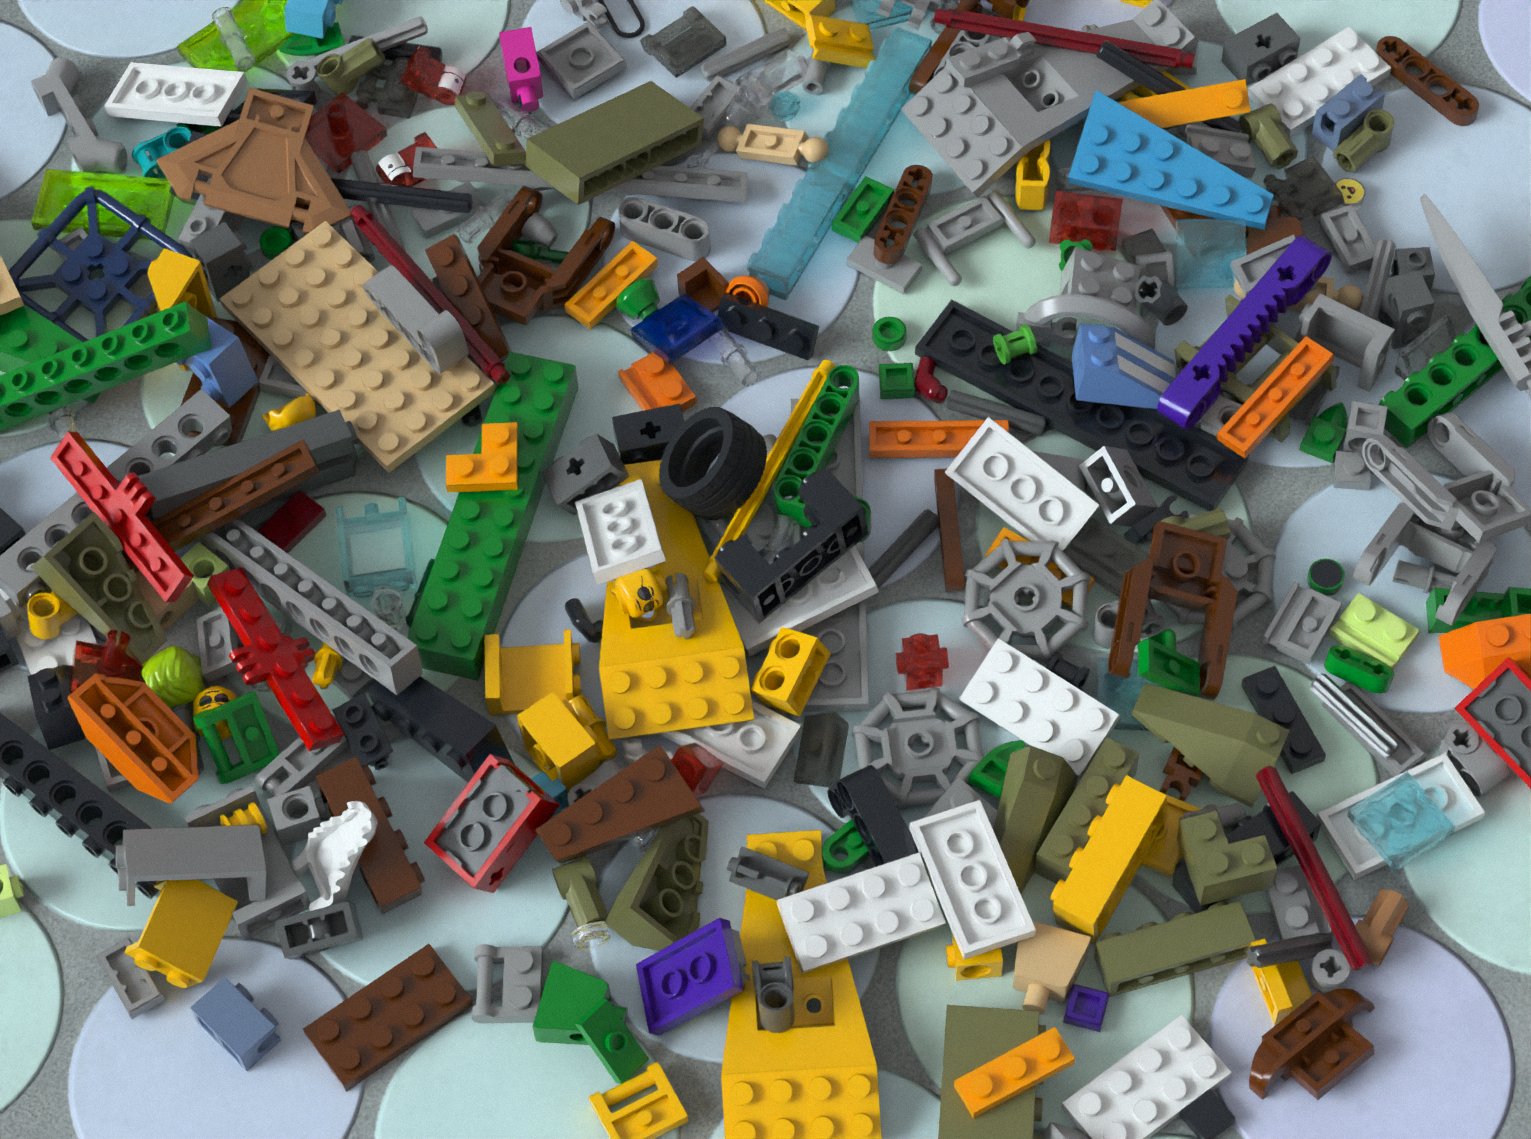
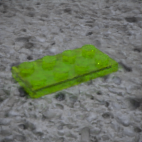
M244 0L177 45L178 53L193 68L245 73L279 50V47L286 40L297 34L286 31L285 6L288 0Z
M46 169L31 220L34 230L47 229L76 196L84 192L86 187L94 186L96 190L108 193L136 214H144L151 220L152 225L162 232H166L175 197L170 193L171 184L168 179ZM98 204L100 235L123 237L131 228V225L101 204ZM87 205L62 231L63 233H71L82 227L86 234L89 235ZM142 235L141 238H140V239L151 240V239H149L148 237H146L145 235Z

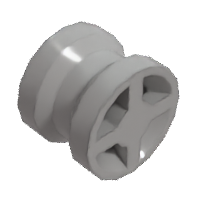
M1325 949L1314 957L1309 973V983L1316 992L1319 991L1321 994L1335 989L1345 988L1351 970L1345 955L1334 949Z

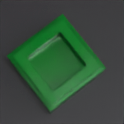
M913 363L879 364L880 399L915 398Z

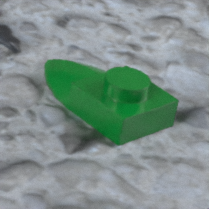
M335 22L333 27L328 26L323 39L295 34L279 47V51L293 56L316 57L344 46L345 43L339 23Z
M1343 402L1330 406L1318 417L1313 418L1300 444V451L1327 462H1333L1335 453L1339 450L1346 434L1348 417Z
M1022 740L1011 741L991 750L970 772L968 783L1000 799L1010 754L1025 748V742Z

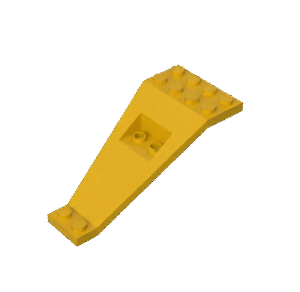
M662 460L624 465L629 477L614 488L642 479L666 561L651 568V571L659 570L664 580L672 575L674 586L677 585L675 573H681L688 577L689 594L695 602L693 617L696 631L691 634L690 639L686 640L683 637L677 638L675 636L672 616L667 612L666 607L669 601L667 590L662 592L664 596L663 605L654 610L652 617L644 618L640 616L633 618L628 613L623 615L616 605L611 593V589L615 587V581L607 582L599 672L609 740L754 720L743 643L719 581L710 582L703 577L709 555L693 513L675 503L662 490L659 481V469Z
M821 830L746 834L747 848L810 872L803 891L827 883L823 869ZM746 888L740 939L747 963L744 969L745 973L750 976V981L743 984V991L731 998L721 1071L725 1139H882L877 1064L848 959L802 974L776 904L777 900ZM784 957H790L794 985L795 1019L792 1027L787 1031L772 1033L766 1030L760 1021L758 997L755 995L752 961L758 960L760 964L781 962ZM811 998L820 1000V1010L810 1012L806 1007L808 1000Z

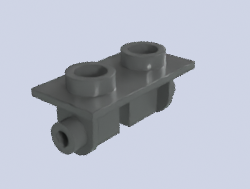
M741 846L738 857H732L727 866V871L732 872L729 879L730 882L775 900L802 892L810 873L744 846Z

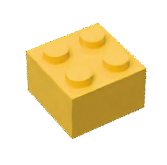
M552 691L518 714L517 719L524 750L552 782L558 778L566 787L568 794L573 786L591 775L600 766L599 761L602 760V757L597 750L596 745L599 744V740L594 731L588 725L582 727L576 719L578 717L570 702L566 699L561 701Z

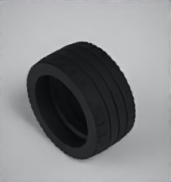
M720 407L704 408L684 421L666 446L659 469V481L662 490L675 503L696 516L711 521L726 518L741 508L757 488L767 462L766 442L753 426L732 412ZM718 456V458H717L715 464L712 466V468H711V469L709 470V472L707 473V471H708V469H709L711 463H712V462L714 461V459Z

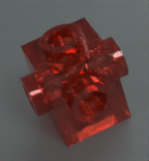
M918 633L909 638H902V652L895 653L898 675L904 674L906 691L941 687L943 669L949 668L947 648H940L938 634L927 635Z

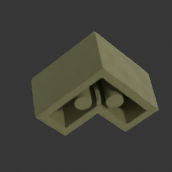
M1217 811L1180 820L1177 842L1200 906L1273 887L1277 866L1265 835L1228 844Z

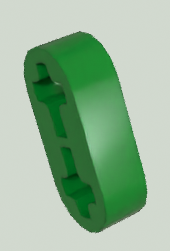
M1342 645L1330 647L1324 662L1325 669L1332 675L1373 693H1386L1394 677L1393 669L1387 664Z

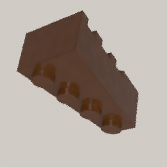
M658 745L535 830L554 859L562 865L605 849L618 842L635 838L650 830L667 826L691 815L702 813L705 809L661 745Z
M354 757L316 775L319 795L322 797L323 803H327L331 817L341 816L344 811L349 809L348 802L361 801L367 804L377 818L378 825L375 835L365 846L358 863L361 867L359 868L361 876L380 913L384 914L421 896L422 887L420 884L425 882V878L416 861L411 864L409 863L404 853L405 850L409 849L408 844L400 829L393 831L388 821V818L393 816L383 796L377 799L371 787L377 783L368 764L361 766L357 757Z

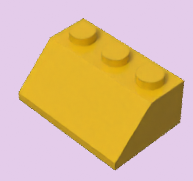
M164 248L159 257L151 262L148 269V278L159 311L186 301L201 314L214 321L217 314L201 262ZM186 364L179 365L180 369L187 371L189 367Z

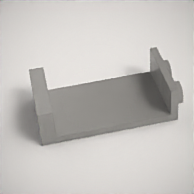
M253 785L245 789L233 790L226 798L211 805H202L196 808L192 814L185 817L188 827L222 826L220 815H225L229 818L233 816V811L237 809L244 811L248 809V804L254 802L265 820L268 832L261 834L266 864L265 900H249L246 877L214 879L220 892L238 901L234 912H232V917L243 940L276 925L275 921L294 916L309 909L311 904L301 880H298L259 802Z
M259 825L123 830V845H116L118 890L126 891L127 906H135V882L246 877L249 900H265L266 864Z

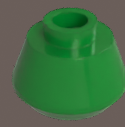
M644 277L627 287L616 299L617 309L633 320L641 318L642 321H645L658 312L659 308L656 305L660 302L655 281Z

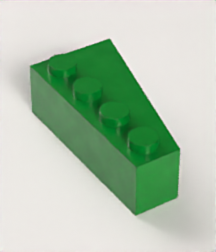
M25 304L9 313L0 315V371L4 373L11 372L83 343ZM100 393L82 400L94 404Z

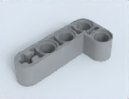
M393 265L388 266L362 284L371 302L438 374H442L469 355L463 331L453 315L447 310L438 314Z

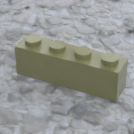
M1108 737L1105 738L1037 852L1036 874L1055 884L1060 879L1066 881L1072 871L1069 863L1078 847L1085 848L1091 837L1087 833L1092 821L1097 815L1102 817L1109 806L1106 803V798L1115 783L1121 785L1126 775L1134 778L1137 772L1138 752Z
M1223 901L1215 903L1206 911L1196 914L1192 912L1180 913L1173 917L1171 921L1161 924L1156 922L1145 923L1139 926L1136 931L1121 935L1120 932L1107 934L1100 941L1096 942L1094 958L1106 991L1110 993L1109 997H1113L1247 958L1246 952L1250 948L1251 942L1256 941L1241 902L1237 901L1229 904Z

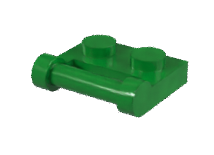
M253 691L193 716L197 729H201L217 767L215 774L219 784L230 783L266 767L280 754L258 697ZM224 719L241 759V762L234 765L230 763L215 723Z

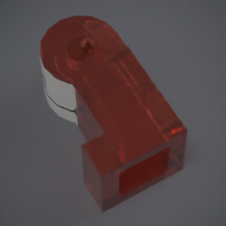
M419 45L409 58L400 83L433 100L435 99L446 105H455V95L462 94L467 80L466 75L461 70L447 66L430 57L431 51Z
M426 132L414 137V144L404 148L397 154L387 155L379 161L376 166V173L384 184L413 187L427 180L425 178L413 177L416 147L437 148Z

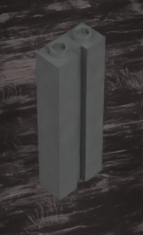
M336 410L138 476L140 478L139 482H143L148 488L147 492H151L156 498L145 516L152 522L303 439L309 446L320 473L254 509L292 497L299 490L304 493L355 476L354 461L358 460V455L353 441L357 440L351 421L345 422L340 410Z

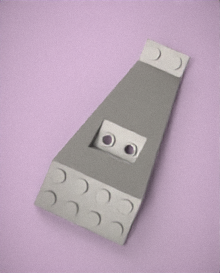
M1153 0L1132 20L1082 31L1182 49V52L1188 53L1199 43L1196 37L1161 0ZM1035 43L1034 53L1025 57V60L1019 63L1017 69L966 88L945 67L909 100L901 110L976 197H979L1027 152L1086 118L1095 90L1116 100L1141 84L1100 60L1096 54ZM1145 63L1160 73L1170 68ZM1035 78H1037V79H1036V82H1035L1034 84L1030 85V83H1031ZM1055 99L1054 103L1048 106V103Z

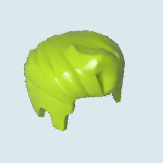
M169 646L141 664L143 668L141 674L146 685L170 709L193 702L197 694L202 692L205 687L203 685V667H201L200 657L191 654L187 649L180 646Z

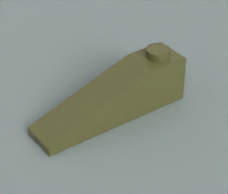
M93 512L31 567L60 598L141 665L167 639L150 603L145 601L136 582L138 578L134 570H130L122 553L124 549L119 538Z

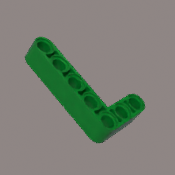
M849 365L836 366L829 372L774 484V507L778 516L807 528L812 526V524L804 516L803 508L805 503L800 498L798 489L802 481L813 472L818 473L824 467H827L859 401V374L855 368ZM833 413L835 415L828 416L826 414ZM817 440L822 441L821 443H812ZM801 468L809 469L807 471H799ZM787 496L796 497L794 499H785ZM855 497L864 508L869 533L859 541L863 542L871 533V508L867 501Z

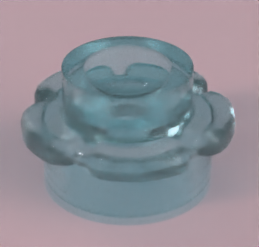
M786 90L776 92L768 103L773 116L780 121L792 120L800 110L799 96Z

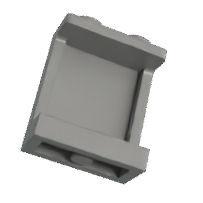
M1319 294L1313 304L1307 303L1299 317V322L1302 325L1296 334L1295 341L1300 343L1307 336L1332 352L1334 356L1360 368L1361 372L1357 387L1370 392L1386 367L1395 329L1323 294Z

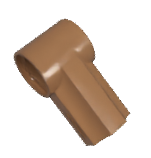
M1381 889L1364 919H1359L1355 925L1372 959L1371 964L1376 967L1381 965L1394 940L1393 935L1400 926L1410 905L1403 895L1392 889Z

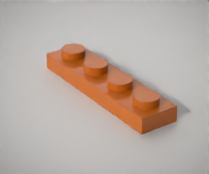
M1305 336L1217 433L1218 441L1246 459L1334 362V354Z
M985 420L869 421V458L957 457ZM994 420L1009 432L1008 420Z

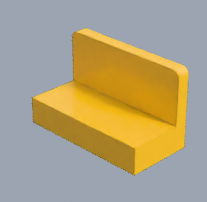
M1266 939L1251 942L1250 947L1267 944ZM1299 961L1263 968L1251 967L1274 1025H1277L1312 996Z

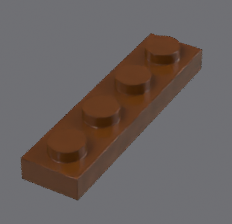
M453 234L425 249L447 299L500 360H506L509 352L512 351L459 237Z

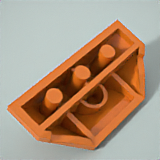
M1531 614L1479 621L1438 636L1444 672L1472 690L1508 657L1516 660L1531 676Z
M95 673L68 696L67 699L86 738L137 790L172 804L198 781L196 735L144 682L105 677V675Z

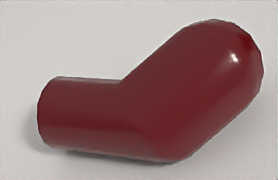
M922 357L919 360L914 381L915 389L927 400L941 403L946 399L948 389L946 386L941 385V382L933 376L936 366L934 360L929 357Z

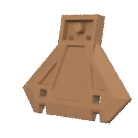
M249 87L239 120L156 160L178 198L190 201L193 192L205 195V206L288 229L291 220L304 223L302 233L306 234L324 221L333 226L351 217L350 209L305 138L314 105ZM198 176L211 178L210 183L197 180ZM296 202L308 205V210L295 207Z

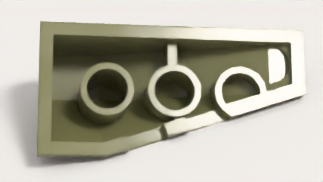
M1148 683L1143 685L1131 712L1138 721L1163 743H1171L1185 756L1183 760L1191 768L1195 765L1211 779L1209 783L1217 791L1251 808L1262 790L1256 778V773L1265 767H1274L1290 731L1258 714Z
M1031 745L1010 754L993 830L1020 894H1022L1035 872L1036 854L1073 794L1078 775L1063 757Z
M696 814L661 827L618 894L604 924L632 946L657 951L696 931L700 925L701 914L697 912L698 896L703 891V882L699 881L701 862L706 857L709 821L702 815Z

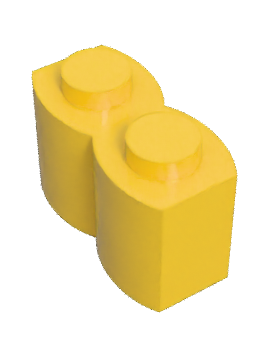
M1050 140L1030 150L1016 162L1015 201L1020 210H1043L1047 204L1050 177Z

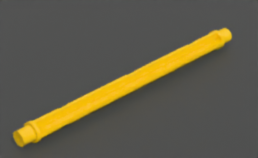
M823 360L819 367L814 369L812 378L767 456L765 470L757 488L746 503L737 509L712 556L708 558L707 567L703 572V577L706 580L717 582L720 577L714 557L717 556L721 546L730 540L735 541L741 535L744 536L787 459L829 372L836 367L833 362Z

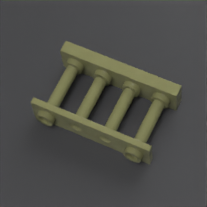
M1230 294L1225 298L1227 317L1241 302ZM1270 323V332H1261L1262 341L1260 343L1253 342V352H1244L1245 361L1243 363L1236 362V372H1227L1228 381L1226 383L1220 382V395L1243 405L1299 343ZM1210 337L1200 347H1192L1183 340L1174 349L1177 367L1183 370ZM1265 345H1268L1280 354L1278 359L1252 385H1245L1236 378L1235 375ZM1333 364L1325 370L1268 434L1282 443L1291 434L1288 413L1318 383L1325 385L1331 391L1336 388V369Z

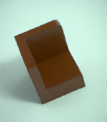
M704 257L677 274L678 294L702 318H707L719 309L721 297L725 294L729 283Z

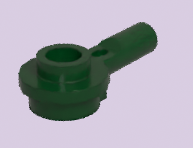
M513 240L511 248H508V250L533 260H550L552 263L561 264L569 253L567 251L551 250L550 246L526 240Z

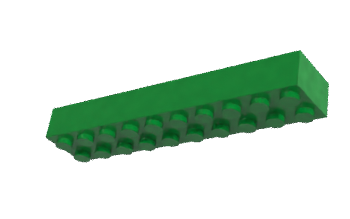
M509 352L505 369L509 372L510 379L503 385H497L484 424L517 422L518 490L459 492L407 639L417 645L422 669L477 681L479 679L485 662L484 635L495 633L546 484L542 472L549 468L554 461L579 388L576 366L573 364ZM482 430L473 454H481Z

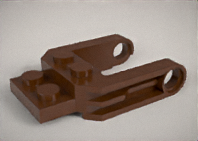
M523 186L478 245L477 250L480 263L479 270L481 272L478 280L493 312L527 326L538 309L545 311L565 306L564 304L575 295L609 247L614 236L615 223L606 218L599 217L589 231L585 229L560 266L554 271L550 266L508 250V248H511L513 240H520L524 224L534 213L539 212L542 204L543 195L541 192Z
M1158 521L1154 525L1149 558L1134 566L1123 577L1108 660L1109 674L1123 678H1129L1131 675L1128 672L1132 664L1135 646L1140 642L1147 597L1192 610L1203 609L1206 615L1197 661L1200 667V695L1198 697L1210 700L1216 699L1223 682L1238 594L1229 578L1224 577L1221 573L1227 538Z

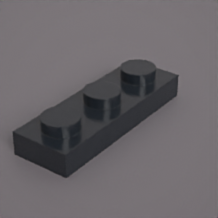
M727 292L721 297L715 325L717 328L807 361L813 356L819 326Z
M1276 666L1243 678L1241 686L1257 714L1290 730L1280 752L1290 773L1294 774L1324 762L1326 754Z

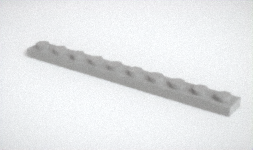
M416 147L413 177L425 178L427 180H457L464 183L483 182L494 185L509 184L523 185L530 188H554L526 167L525 164L493 166L484 152ZM659 165L606 192L624 193L626 195H654L662 198L680 197L693 200H720L728 203L746 202L747 172Z

